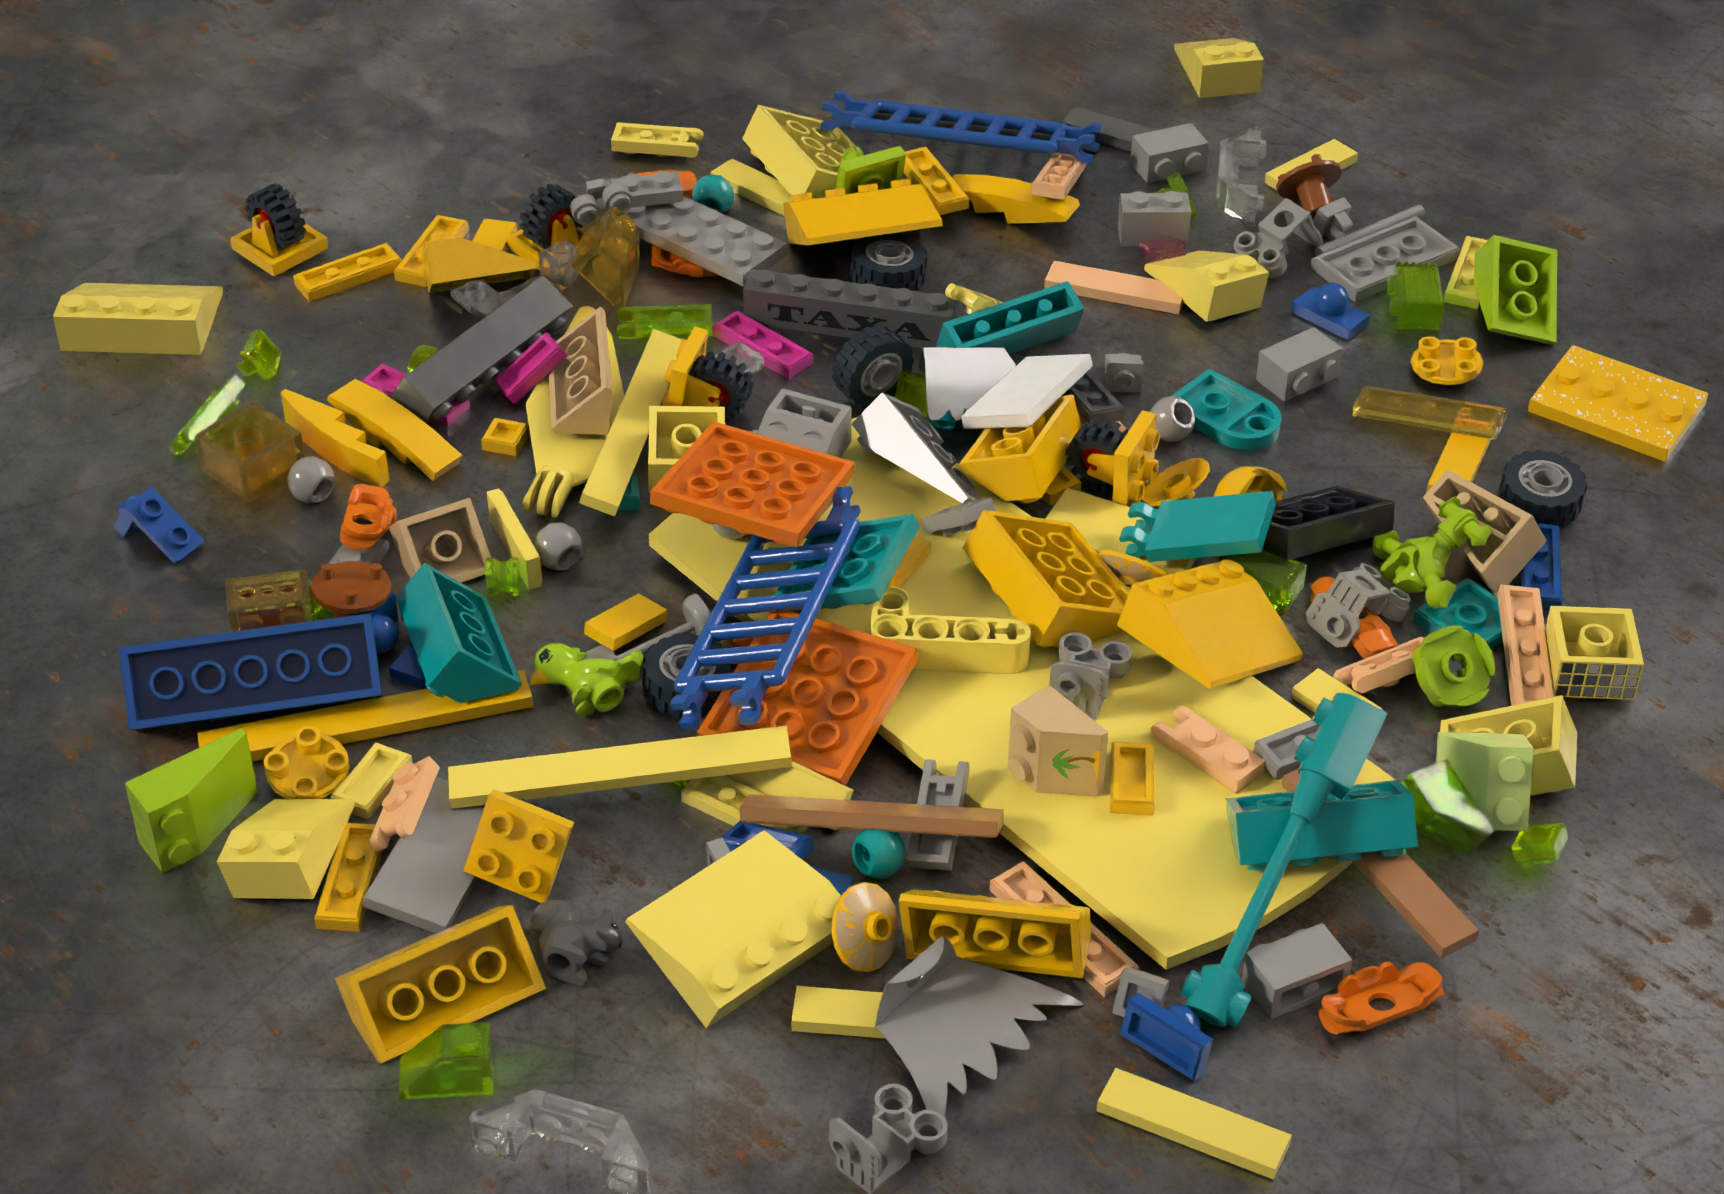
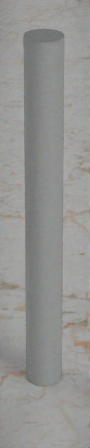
M1418 204L1318 246L1314 250L1315 256L1415 216L1420 219L1425 216V209L1422 205Z

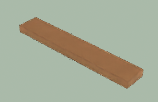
M1298 769L1283 775L1282 786L1287 792L1296 790L1299 778ZM1379 851L1362 852L1361 859L1352 861L1441 959L1478 940V928L1407 853L1399 856H1381Z
M750 794L740 806V821L757 824L857 830L881 829L890 832L995 838L1004 824V809Z

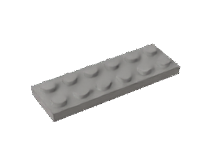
M632 172L628 174V175H633V176H639V175H636V174H634V173H632ZM683 196L682 202L633 207L623 214L630 234L743 287L752 269L767 270L787 255L786 242Z

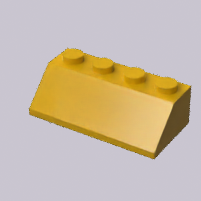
M1074 395L1061 396L1030 427L985 429L959 463L961 471L1004 501L1019 500L1021 503H1032L1039 500L1069 457L1066 455V449L1077 431L1081 428Z
M915 889L900 894L899 907L906 959L914 960L943 935L951 942L956 956L991 968L1083 978L1091 941L1089 907Z
M513 905L493 908L335 978L351 1020L380 1064L546 989Z

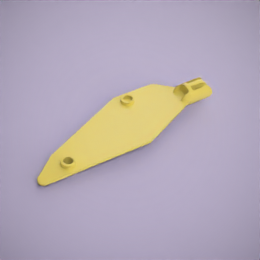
M590 306L580 307L566 333L592 314L595 309ZM607 328L612 385L611 428L624 398V391L613 338ZM547 374L536 384L526 402L536 477L528 489L522 505L525 510L532 512L537 502V514L547 516L551 509L552 518H556L572 487L588 481L607 435L555 433L551 429L549 377Z

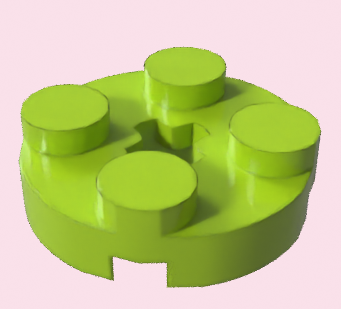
M1452 625L1435 630L1423 639L1421 645L1413 651L1412 659L1415 664L1417 680L1434 706L1450 708L1469 706L1482 700L1490 689L1486 688L1489 685L1490 677L1494 676L1495 661L1492 651L1477 633L1471 634L1463 629L1465 627ZM1450 658L1453 662L1459 661L1462 668L1457 671L1458 677L1449 670Z

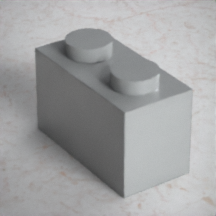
M1192 123L1133 135L1130 164L1147 184L1206 171L1209 142Z
M1141 191L1120 193L1118 215L1120 246H1188L1191 220L1188 193L1168 191L1166 193H1145Z
M1312 327L1259 351L1256 380L1285 402L1339 377L1343 348L1318 329Z
M1321 923L1308 929H1299L1290 936L1269 944H1260L1246 952L1242 982L1271 1020L1322 1000L1325 995L1337 993L1339 982L1344 977L1350 975L1352 959L1327 927Z

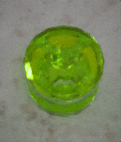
M510 557L507 561L486 558L485 580L488 597L497 596L500 592H508L511 596H520L521 575L519 557Z

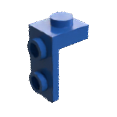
M153 486L139 496H130L118 508L120 515L113 527L124 538L139 527L174 564L181 562L201 547L204 542L201 536Z

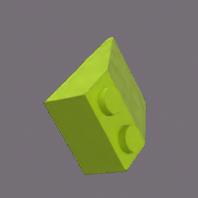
M1493 235L1475 253L1474 286L1488 331L1554 345L1557 334V249Z
M243 728L125 782L139 844L162 873L201 855L258 793L247 734Z

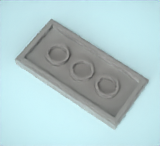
M1415 216L1312 258L1311 269L1329 283L1341 284L1348 291L1349 298L1357 302L1457 260L1461 249Z
M436 777L413 834L406 838H399L365 894L363 907L433 933L450 928L478 877L463 870L485 805L451 809L449 781Z

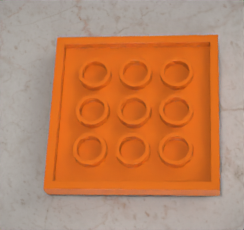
M713 421L651 489L650 504L664 508L670 513H682L701 519V521L708 524H719L736 529L745 535H756L773 540L782 546L797 548L833 502V495L838 487H845L853 477L855 462Z
M791 610L772 611L766 620L799 617L800 613ZM816 618L786 681L780 686L768 687L761 701V713L756 724L741 725L738 718L742 711V705H731L729 699L732 693L740 689L722 690L698 729L697 734L698 736L787 725L791 761L846 786L919 659L917 649ZM790 634L755 637L750 646L786 643ZM776 661L740 663L733 673L772 670Z

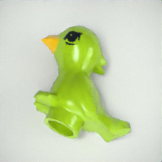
M550 643L541 647L534 657V672L530 677V686L552 684L568 687L573 693L572 703L578 705L575 710L582 718L586 715H593L595 709L600 712L610 711L623 699L626 683L641 679L643 654L641 651H633L617 661L600 658L584 659L587 654L586 652H580L579 648H570L562 643Z

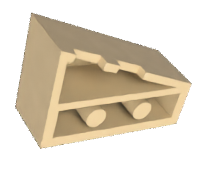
M1447 469L1423 496V499L1439 524L1446 519L1438 516L1440 503L1455 497L1460 500L1459 508L1469 509L1476 514L1481 527L1487 524L1492 528V534L1489 536L1485 546H1472L1471 539L1469 538L1458 549L1494 596L1497 597L1500 584L1509 585L1547 540L1531 514Z

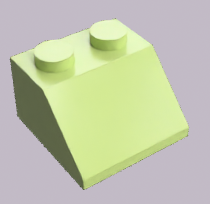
M1438 732L1433 816L1483 830L1528 831L1534 748L1524 734Z

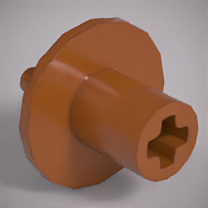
M1320 154L1311 156V162L1297 166L1286 174L1278 176L1279 181L1276 185L1279 196L1284 199H1300L1303 209L1311 213L1312 220L1320 207L1333 202L1328 188L1334 185L1342 174L1340 165L1337 162L1322 160Z
M345 561L335 564L325 563L321 565V570L312 579L311 594L318 604L325 609L334 611V618L346 617L350 614L372 611L383 605L391 596L392 581L387 572L382 570V565L379 563L369 564L360 561Z

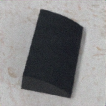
M1340 486L1276 501L1263 549L1277 557L1290 560L1388 533L1393 530L1395 502Z

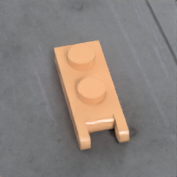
M1418 637L1338 669L1334 673L1333 678L1346 686L1352 684V688L1360 693L1368 692L1377 687L1396 685L1399 683L1400 678L1409 674H1416L1412 655L1415 648L1421 645L1424 638Z
M1181 705L1173 711L1175 720L1180 723L1175 728L1171 729L1162 722H1157L1151 727V733L1157 740L1235 793H1238L1264 773L1265 760L1185 706Z
M430 756L415 764L408 762L394 774L393 786L390 793L382 801L383 809L369 840L371 847L376 852L387 848L391 837L396 834L401 838H406L413 834L440 769Z

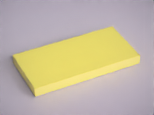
M1067 487L1045 519L1073 523L1098 554L1102 549L1125 553L1128 544L1133 542H1120L1119 537L1122 529L1127 526H1135L1136 521L1142 518H1129L1128 512L1130 507ZM1147 555L1139 557V559L1162 569L1167 574L1188 570L1197 559L1149 562Z

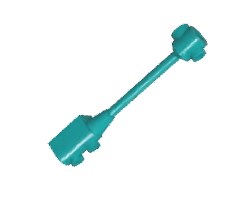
M1336 693L1332 701L1325 697L1321 700L1312 718V721L1320 726L1313 739L1306 735L1304 736L1293 758L1301 762V765L1298 769L1299 778L1289 814L1291 817L1220 964L1204 965L1200 973L1191 970L1179 994L1188 998L1184 1006L1190 1007L1197 1014L1199 1020L1220 1028H1225L1227 1024L1236 1028L1252 996L1243 991L1245 985L1237 974L1240 963L1306 826L1316 817L1317 812L1329 794L1342 800L1351 791L1388 714L1387 712L1346 693Z

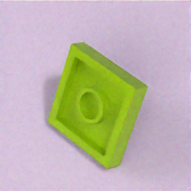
M854 146L856 155L852 147H850L843 153V161L839 165L836 189L845 188L846 194L858 192L859 185L878 183V189L891 188L890 181L902 179L906 153L901 146H896L864 155L859 146Z

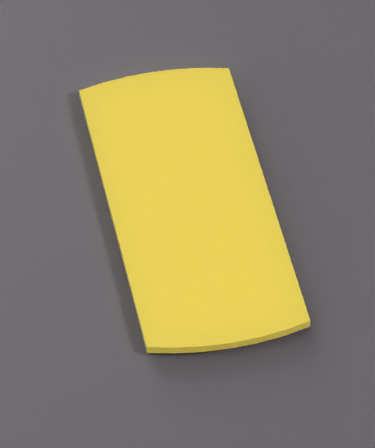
M858 417L851 419V424H852ZM851 425V443L841 458L855 462L854 475L846 486H851L853 490L850 505H859L861 510L856 519L859 522L914 514L920 526L915 536L931 541V552L900 587L909 595V614L1015 619L1010 614V608L1000 596L992 591L991 584L973 566V561L962 548L972 530L966 532L961 530L947 536H943L941 530L930 533L925 531L921 518L950 506L962 504V502L878 453H869L858 442L857 439L860 435ZM956 463L953 467L961 471L960 465ZM962 472L970 480L981 499L991 497L996 512L1031 517L1011 501H1004ZM833 502L818 521H826L833 507ZM672 513L649 533V546L713 599L718 601L752 535L733 540L724 538L713 529L712 524L682 513ZM804 538L798 546H803L807 538ZM766 542L763 550L793 546H782L775 542ZM793 562L754 566L750 574L789 570ZM1122 582V584H1123V585L1127 588V590L1130 592V589H1131V588L1128 587L1126 584H1124V583ZM779 587L742 590L737 599L775 595ZM863 603L846 605L837 609H820L816 618L871 634L873 603L868 605ZM770 612L734 616L741 622L766 620ZM1122 631L1092 641V647L1099 649L1106 642L1120 641L1127 644L1132 650L1130 670L1121 678H1109L1107 698L1104 699L1096 720L1099 725L1108 731L1103 793L1098 796L1041 793L1034 791L1025 782L1016 779L1008 769L1011 708L1050 685L1051 666L1061 661L1059 658V647L1050 646V648H1043L1030 641L1028 667L1024 671L1015 674L912 670L877 730L880 736L922 770L924 769L926 759L936 760V775L956 776L959 761L969 762L970 771L964 804L967 807L1004 809V824L999 832L1002 836L1166 970L1230 944L1265 870H1248L1247 865H1240L1236 859L1225 798L1287 792L1282 786L1283 778L1275 780L1265 768L1263 774L1238 793H1235L1157 740L1151 733V727L1157 722H1162L1171 729L1175 728L1180 723L1175 720L1173 711L1182 705L1253 752L1256 740L1311 720L1310 717L1253 676L1208 689L1133 636ZM1111 742L1154 744L1153 815L1110 813ZM1366 758L1354 785L1396 779ZM1335 855L1318 857V863L1306 866L1292 865L1290 860L1257 930L1310 898L1353 862L1338 861L1335 859Z

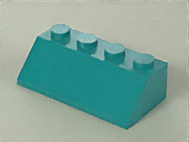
M424 563L396 596V601L401 611V619L409 633V641L412 643L418 657L417 663L422 668L427 688L438 697L444 698L448 696L459 703L518 690L522 682L486 596Z
M1398 780L1355 784L1342 800L1329 794L1317 812L1316 817L1306 826L1290 859L1291 864L1295 866L1313 865L1318 863V857L1334 855L1338 861H1353L1361 859L1362 852L1379 851L1381 856H1399L1406 853V848L1418 847L1413 794ZM1295 791L1225 798L1235 857L1240 865H1247L1248 870L1266 869L1291 817L1289 814Z

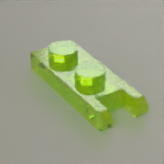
M712 304L620 307L617 310V319L620 322H631L617 326V336L620 339L650 338L653 329L677 338L689 337L694 326L708 330V337L713 336Z
M234 375L219 386L169 445L170 451L175 455H180L191 443L199 441L203 435L206 437L210 436L222 424L218 417L222 413L227 415L240 402L237 395L246 384Z

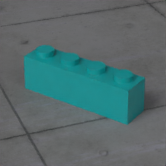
M1069 281L944 322L936 347L1005 348L1010 355L1075 333L1085 308Z

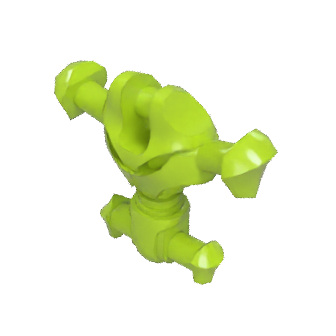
M1455 497L1440 503L1438 516L1446 519L1437 526L1438 530L1437 533L1433 534L1434 537L1411 538L1400 543L1397 532L1392 530L1386 534L1375 536L1372 540V549L1375 556L1386 560L1380 568L1381 575L1387 581L1392 582L1393 587L1399 588L1405 593L1425 591L1428 605L1435 609L1447 608L1450 598L1456 590V585L1448 580H1441L1445 576V567L1452 552L1451 549H1455V547L1460 548L1469 538L1471 539L1472 546H1485L1489 536L1492 534V528L1489 525L1485 524L1482 527L1479 525L1478 518L1474 512L1469 509L1459 508L1460 500Z

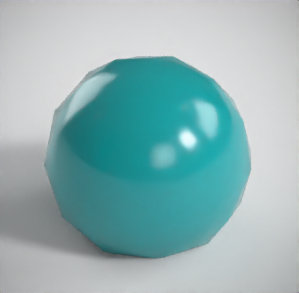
M710 174L701 177L696 182L692 191V200L724 214L733 204L734 191L724 177Z
M881 829L861 830L852 846L853 861L863 875L870 879H886L895 875L902 867L907 855L905 842L900 834Z

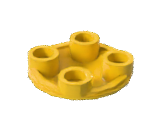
M1430 336L1424 337L1419 340L1418 349L1413 352L1411 359L1413 371L1417 375L1431 383L1441 385H1457L1473 380L1481 373L1484 362L1481 354L1476 350V342L1467 337L1459 338L1456 341L1448 339L1438 340Z
M314 726L299 728L296 734L279 742L265 756L263 761L268 784L276 794L285 799H324L336 791L346 779L350 768L348 753L341 743L327 734L320 733L319 729Z

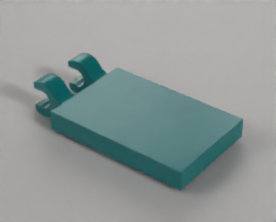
M1266 491L1163 501L1159 509H1155L1143 502H1136L1131 504L1128 517H1140L1142 519L1137 520L1135 526L1123 528L1119 540L1120 542H1133L1128 544L1125 554L1136 558L1147 555L1149 562L1262 552L1276 501L1273 492Z

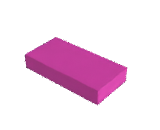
M546 332L505 369L494 382L515 405L568 355Z

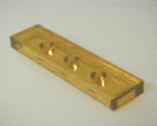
M1366 385L1353 405V416L1496 440L1507 419V409Z

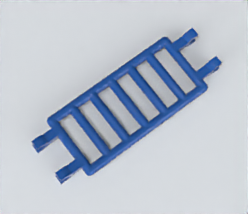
M836 91L833 100L844 102L845 110H842L837 103L825 101L822 106V110L832 112V119H834V121L824 120L821 123L822 130H833L838 125L853 127L861 131L1043 154L1074 155L1078 161L1089 164L1092 162L1093 154L1084 153L1081 150V145L1086 150L1098 152L1100 143L1094 142L1095 135L1088 134L1090 132L1100 133L1102 128L1100 123H1090L1084 128L1058 122L882 100H856L843 91ZM877 113L892 115L888 120L872 119ZM908 117L924 119L919 125L903 123ZM939 121L956 123L952 129L935 127ZM971 125L988 127L984 133L967 131ZM1002 129L1020 131L1016 137L999 135ZM1034 133L1052 135L1049 141L1031 139Z
M851 486L838 487L833 495V507L826 521L816 522L805 536V538L839 535L836 542L804 545L797 548L784 547L763 550L766 542L774 541L752 535L674 682V689L682 694L675 695L670 702L672 710H683V715L679 722L682 730L697 729L701 720V707L709 691L740 689L735 690L729 699L732 706L742 705V711L738 720L741 725L757 723L761 713V701L768 687L780 686L786 681L860 530V522L856 518L861 510L859 505H850V499L853 494ZM827 559L823 567L750 574L754 566ZM815 584L811 592L737 599L742 590ZM802 609L799 617L724 624L728 615ZM790 634L786 643L711 649L714 641ZM776 661L772 670L696 676L700 668L704 666Z

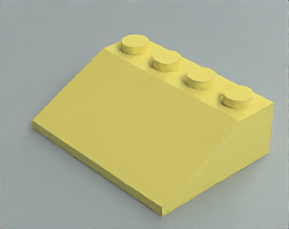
M762 105L757 106L742 137L744 142L751 148V154L764 163L765 170L774 175L780 182V185L791 196L812 192V198L825 197V190L836 189L839 165L843 161V153L852 147L857 155L854 150V143L838 126L833 130H822L821 123L823 120Z
M84 283L63 294L54 312L53 320L60 351L202 355L223 294L222 286Z
M764 830L628 917L625 923L707 1029L833 943L831 932L832 917L841 895L828 879Z

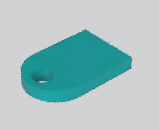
M1210 368L1172 395L1186 400L1193 408L1195 430L1225 446L1241 450H1254L1270 445L1279 436L1282 417L1280 410L1274 403Z

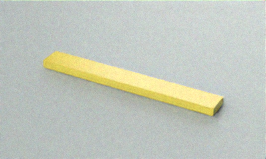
M653 329L582 492L580 504L616 516L649 436V406H661L665 392L670 385V382L665 381L667 367L671 360H677V352L682 339Z
M787 725L448 767L449 801L451 809L485 805L488 795L493 789L517 799L528 800L792 767Z

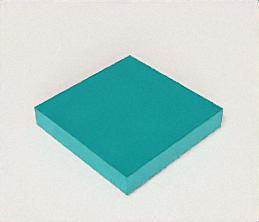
M1469 578L1456 584V590L1450 598L1447 608L1435 609L1429 606L1428 603H1425L1414 610L1412 621L1429 633L1447 626L1458 625L1465 627L1463 629L1471 634L1477 633L1487 642L1491 650L1503 643L1497 597Z

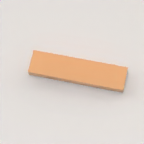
M1053 154L1033 181L1031 195L1064 200L1086 168L1087 163L1078 161L1074 155Z
M1053 261L1045 278V288L1069 281L1077 296L1178 315L1184 304L1181 296L1164 282L1157 279Z
M1500 584L1497 599L1511 706L1555 697L1540 589Z
M1024 861L990 880V891L997 898L1029 900L1031 902L1060 905L1070 904ZM1091 923V941L1083 978L1103 997H1106L1118 989L1122 971L1126 967L1139 970V966Z

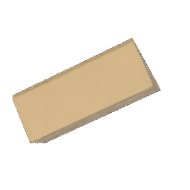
M599 307L556 341L568 356L548 373L551 429L555 433L608 435L612 385L606 313L602 307Z

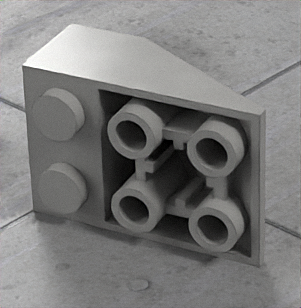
M782 388L767 408L757 434L841 458L851 443V406Z

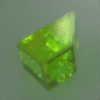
M1447 759L1413 772L1401 782L1413 794L1416 830L1418 833L1462 852L1469 853L1494 832Z
M490 1022L443 1024L401 1056L399 1100L493 1094L494 1051Z

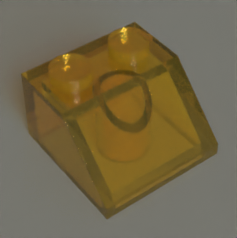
M614 205L586 226L571 266L619 312L626 306L639 271V228L630 216L624 214Z

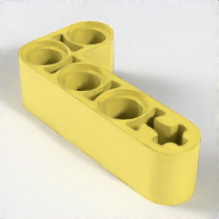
M893 586L887 587L881 600L872 605L871 635L916 648L919 659L912 670L1015 674L1024 671L1028 667L1031 630L1021 620L909 614L910 599L908 593L901 588Z

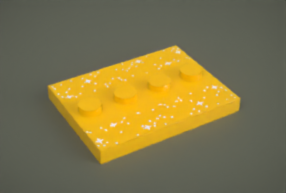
M1572 345L1530 399L1528 412L1666 462L1705 406L1708 393Z

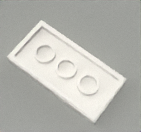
M1074 354L1025 357L961 416L963 427L967 429L1030 427L1093 366L1091 355Z

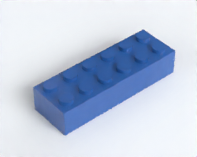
M371 613L118 647L128 725L131 731L383 697Z

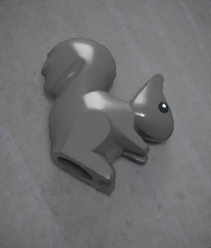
M553 899L539 904L534 909L530 920L533 923V929L537 933H541L539 947L543 954V965L550 977L571 984L583 986L587 981V974L583 969L584 963L605 966L608 959L602 953L616 951L623 944L622 933L613 920L612 910H607L593 924L580 923L581 915L575 904L563 899Z

